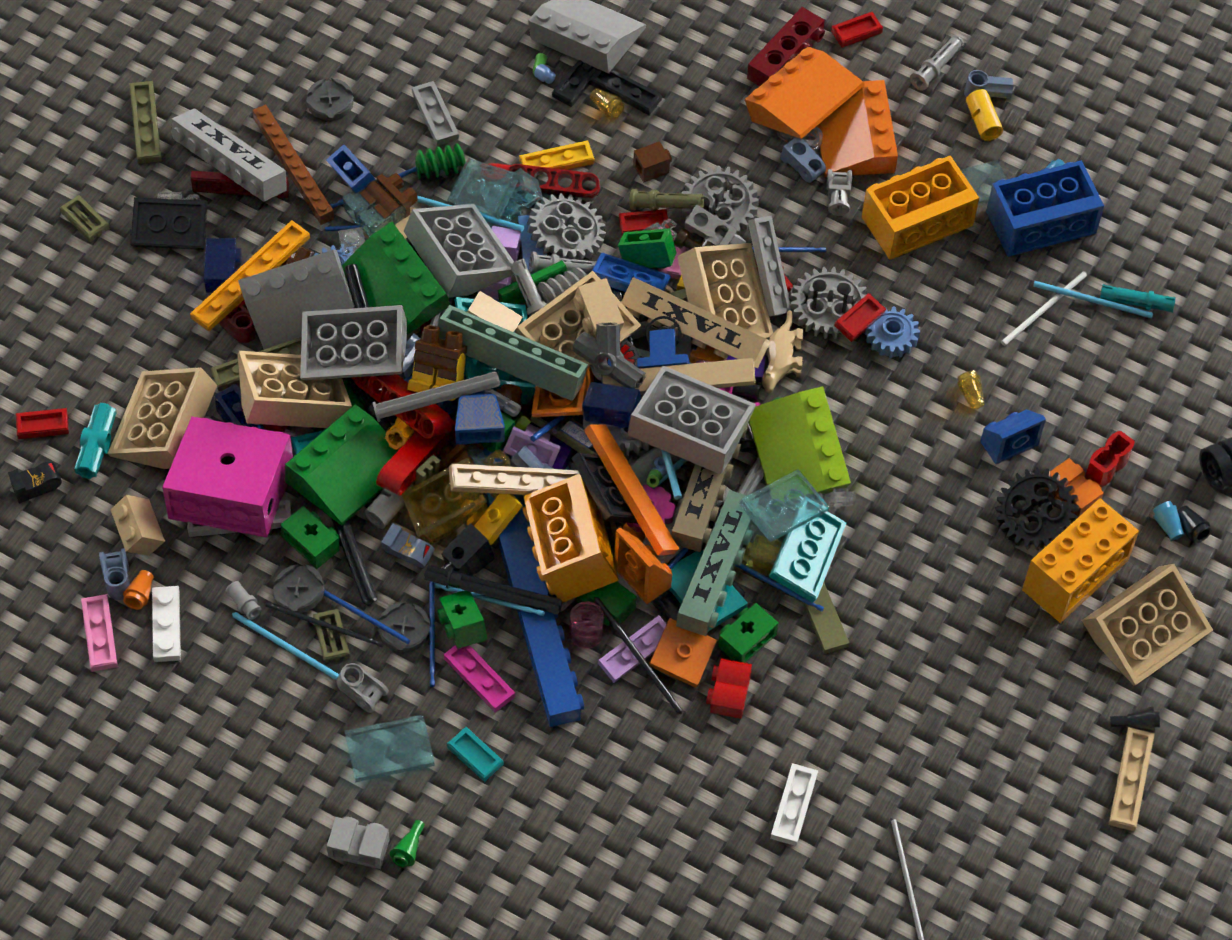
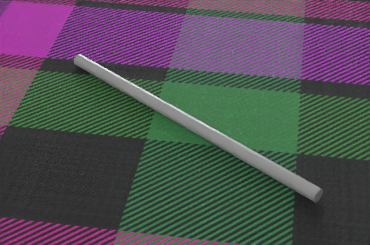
M891 820L918 940H924L897 821Z

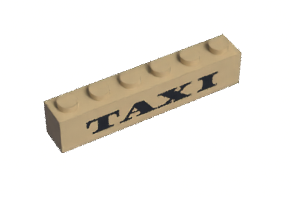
M634 277L621 301L633 316L639 318L642 314L649 317L648 323L659 316L672 317L681 327L682 339L684 335L693 338L691 343L705 349L706 345L715 348L714 354L725 359L729 355L736 359L753 358L756 368L759 367L771 342L762 336ZM659 319L652 325L659 328L662 324L670 327L674 323L668 319ZM676 327L674 328L675 336L678 337L679 333L678 328Z

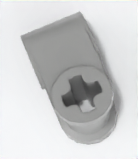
M355 663L346 664L337 677L336 684L339 690L354 700L360 708L369 713L375 710V704L379 699L389 693L388 688L380 680L371 676ZM344 675H353L356 679V682H348L345 679Z

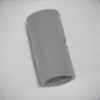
M412 484L401 496L384 489L364 511L366 518L374 526L384 529L416 493L415 486Z

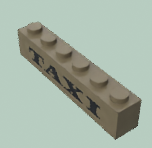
M747 424V426H746V428H745V430H744V432H743L741 438H744V437H745L748 424ZM741 444L737 445L732 458L722 474L695 464L672 529V537L678 546L701 552L703 544H707L712 533V529L709 528L711 521L716 522L719 513V507H716L718 500L723 501L727 488V486H724L725 479L730 480L734 465H731L733 458H738Z

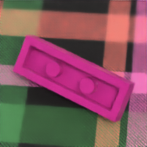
M455 645L443 654L444 660L495 713L515 698V692L470 645L459 649Z

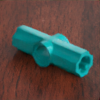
M100 403L94 405L88 427L82 431L80 452L74 468L75 473L79 474L82 478L91 479L97 477L103 455L109 451L111 429L116 416V408L111 407L109 404Z

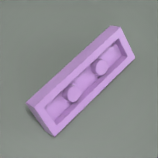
M660 616L654 618L629 637L645 660L654 653L666 626V623ZM624 641L598 660L599 666L613 683L640 664Z

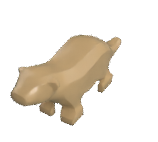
M791 310L787 311L785 323L769 338V341H771L767 348L769 365L762 377V386L766 393H772L777 383L788 374L793 372L796 374V377L801 375L802 357L792 356L793 346H795L796 350H801L803 329L797 328L790 331L792 325Z

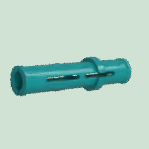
M1105 284L1102 285L1100 294L1101 299L1145 307V310L1149 311L1151 309H1158L1173 313L1176 297L1154 294V291H1149L1148 293Z

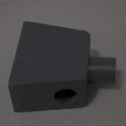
M470 523L442 552L445 562L442 568L447 570L454 568L455 572L474 576L495 559L488 539Z

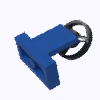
M659 316L649 323L646 337L650 344V357L637 358V367L639 369L690 364L688 354L676 355L675 347L680 342L682 331L675 319L669 316ZM659 319H668L674 323L669 328L666 326L659 328L651 326ZM677 327V328H678V333H679V335H678V339H677V341H676V343H675V329H674V328Z

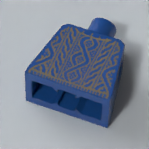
M484 390L459 397L455 425L456 444L505 442V426L495 394H485Z

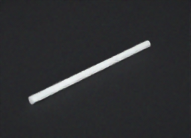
M1083 271L1066 285L1064 289L1071 290L1087 274ZM1057 293L1005 337L1001 341L1002 345L1006 346L1064 295Z

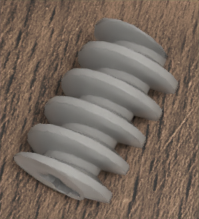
M575 267L572 271L564 272L563 275H556L554 279L549 278L546 283L540 282L537 285V291L542 301L548 304L585 277L586 273L581 268Z

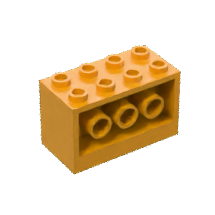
M950 155L945 158H938L925 166L915 167L905 174L895 175L890 180L880 184L871 185L866 189L862 219L888 259L891 260L972 227L979 196Z
M580 473L524 496L526 506L523 507V513L526 520L530 522L527 530L531 540L535 543V546L532 547V552L540 565L536 567L537 573L542 582L546 581L551 595H556L563 603L619 581L603 516Z
M1099 498L1030 561L1022 591L1061 623L1129 561L1139 530Z

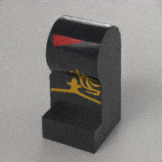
M44 462L36 468H30L19 472L18 469L8 472L19 504L53 491L62 483L56 465L53 462Z

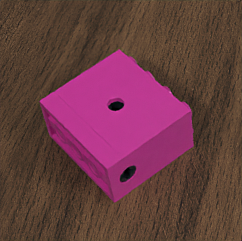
M192 416L162 487L168 519L192 522L197 525L267 538L279 508V503L287 487L285 482V464L293 458L290 434Z

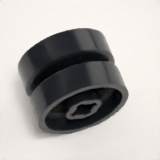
M1232 437L1201 449L1199 454L1200 466L1204 477L1216 491L1232 487Z

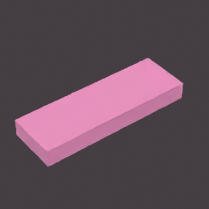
M106 594L82 598L91 672L117 668L108 596Z

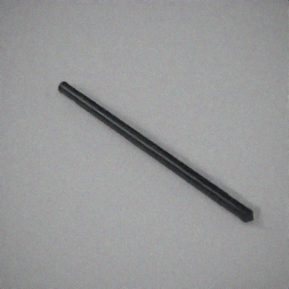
M594 597L596 605L676 713L682 714V708L599 597Z

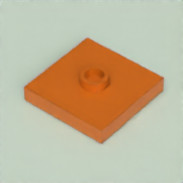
M669 618L649 665L696 688L717 640L708 635L703 636L677 627V621Z

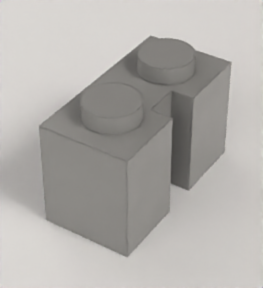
M335 817L327 843L328 857L381 869L390 840L389 829L378 823L367 824V827L358 825L359 821L352 817Z

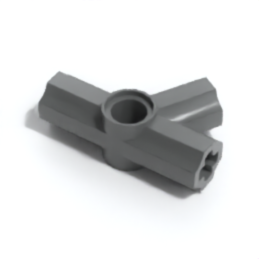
M613 322L596 324L597 339L587 332L581 333L575 340L572 351L591 363L598 374L608 375L631 392L637 391L645 380L646 373L627 361L620 351V324ZM607 357L611 361V367L607 363Z

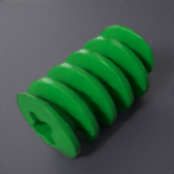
M458 143L454 145L453 151L449 145H446L444 153L439 146L435 148V154H433L430 148L426 149L425 156L420 149L416 152L415 165L419 181L422 173L425 174L427 179H430L432 171L437 178L440 176V170H443L446 176H449L450 168L453 169L455 174H458L459 167H462L465 173L467 172L464 152Z

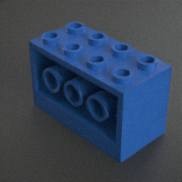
M1081 160L1074 163L1068 162L1054 168H1045L1031 174L1025 173L1007 180L1001 179L996 183H992L986 213L1007 257L1096 234L1104 204Z

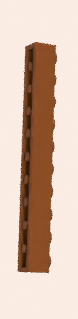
M265 104L254 109L253 118L320 225L334 220L333 209L267 105Z

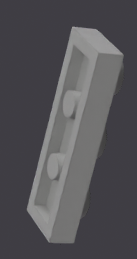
M432 81L412 87V95L436 146L459 140V133L435 82Z

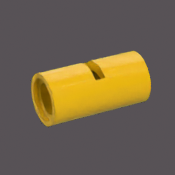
M980 89L970 93L966 97V103L981 139L991 141L1001 136L1003 128L988 92Z

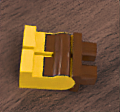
M433 325L424 327L421 339L415 342L412 379L409 380L407 390L422 392L464 380L467 346L462 345L463 336L461 332L448 331L446 339L442 340L439 339V327Z

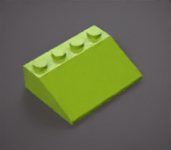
M823 386L755 406L749 420V425L773 507L799 501L803 497L808 499L845 490L850 485L851 481Z

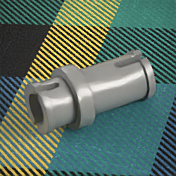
M239 581L232 582L226 588L227 594L238 605L237 609L241 614H246L249 620L255 619L260 615L262 609L257 605V599L253 595H249Z

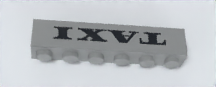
M195 108L172 118L171 133L176 142L182 144L262 201L287 191L286 170Z

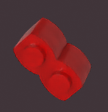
M1122 431L1112 434L1108 438L1105 447L1099 448L1091 456L1085 478L1097 482L1100 487L1106 486L1112 480L1114 473L1123 469L1128 463L1135 441Z
M721 658L719 666L714 665L711 681H715L714 689L709 688L706 704L711 705L710 713L742 718L751 678L752 664Z

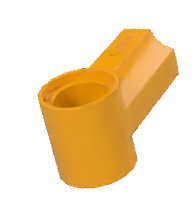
M397 417L395 424L387 430L385 439L389 443V447L398 450L416 431Z

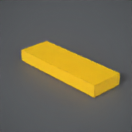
M588 140L519 155L520 164L564 170L591 165L595 161Z

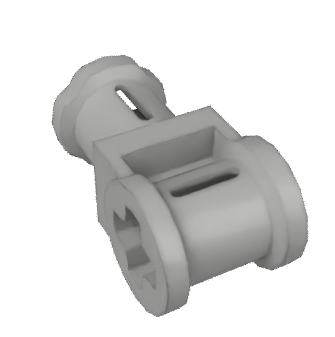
M828 169L826 189L828 190V198H831L828 211L833 215L843 216L850 211L847 199L850 197L852 187V170L833 172L832 169Z

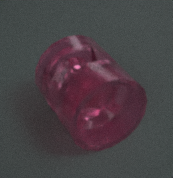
M585 601L576 604L572 608L569 634L572 642L578 647L592 648L602 640L604 614L600 606L596 603Z

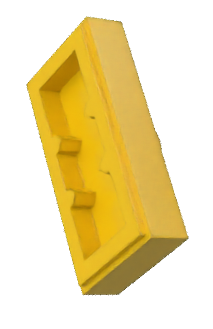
M499 494L474 527L492 545L523 505L513 494Z

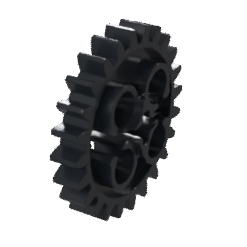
M1037 467L1032 475L1028 469H1025V477L1023 478L1016 473V482L1007 480L1010 488H1001L1005 496L997 497V501L1002 506L995 507L997 513L1002 514L997 517L998 523H1004L1000 528L1002 532L1009 531L1006 535L1009 540L1016 537L1015 544L1017 546L1024 541L1027 550L1031 544H1034L1036 550L1039 551L1041 544L1044 543L1047 546L1050 541H1053L1071 525V521H1075L1078 518L1073 512L1080 511L1079 505L1073 504L1079 499L1077 495H1071L1075 491L1073 486L1066 487L1068 485L1067 478L1059 481L1060 475L1058 472L1051 477L1048 468L1044 474H1041ZM1048 488L1050 497L1054 498L1056 496L1055 492L1059 488V497L1067 502L1055 501L1057 508L1061 510V514L1058 517H1049V513L1053 509L1046 495L1042 497L1037 496V490ZM1017 501H1026V505L1022 510L1029 523L1032 521L1039 523L1037 529L1033 531L1027 530L1025 521L1020 520V526L1016 530V521L1008 516L1020 517L1018 510L1014 508ZM1037 505H1038V506L1041 508V510H1042V511H1040V512H1038V513H1037V512L1034 510V508H1033V507H1035V506H1037Z

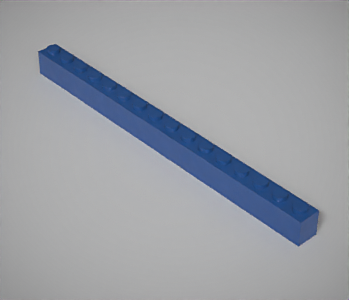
M505 446L497 455L484 448L474 460L476 465L511 467L508 461L513 456L503 452ZM484 493L487 507L492 504L499 493ZM513 494L525 507L524 495ZM522 507L497 538L509 585L551 596L546 581L542 582L537 573L536 567L540 565L532 552V547L535 546V543L528 534L527 527L530 526V522L526 520ZM517 610L549 727L579 721L581 719V710H584L582 695H577L575 687L578 686L575 671H570L568 664L571 663V657L568 648H563L562 641L565 638L562 626H557L555 618H558V614L544 611V616H540L536 613Z

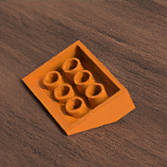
M807 47L790 62H787L777 73L770 76L766 82L756 88L744 100L752 122L802 139L864 86V82L824 51Z
M884 80L863 81L864 86L816 126L821 159L826 167L824 177H827L828 169H832L833 172L852 170V176L895 173L898 153Z

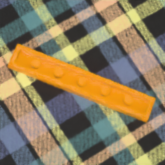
M291 220L190 313L191 319L207 331L213 329L244 300L238 280L280 267L299 247L310 239V233Z

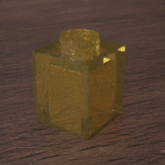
M756 534L754 542H749L744 553V557L748 558L747 567L770 575L782 542Z

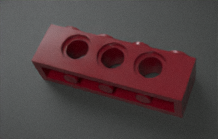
M801 7L748 64L747 79L761 86L770 76L777 73L803 49L807 47L812 48L816 42L819 43L825 34V20L806 8Z

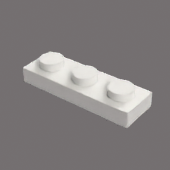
M179 586L152 588L154 662L181 660Z
M792 763L770 839L797 846L818 770Z

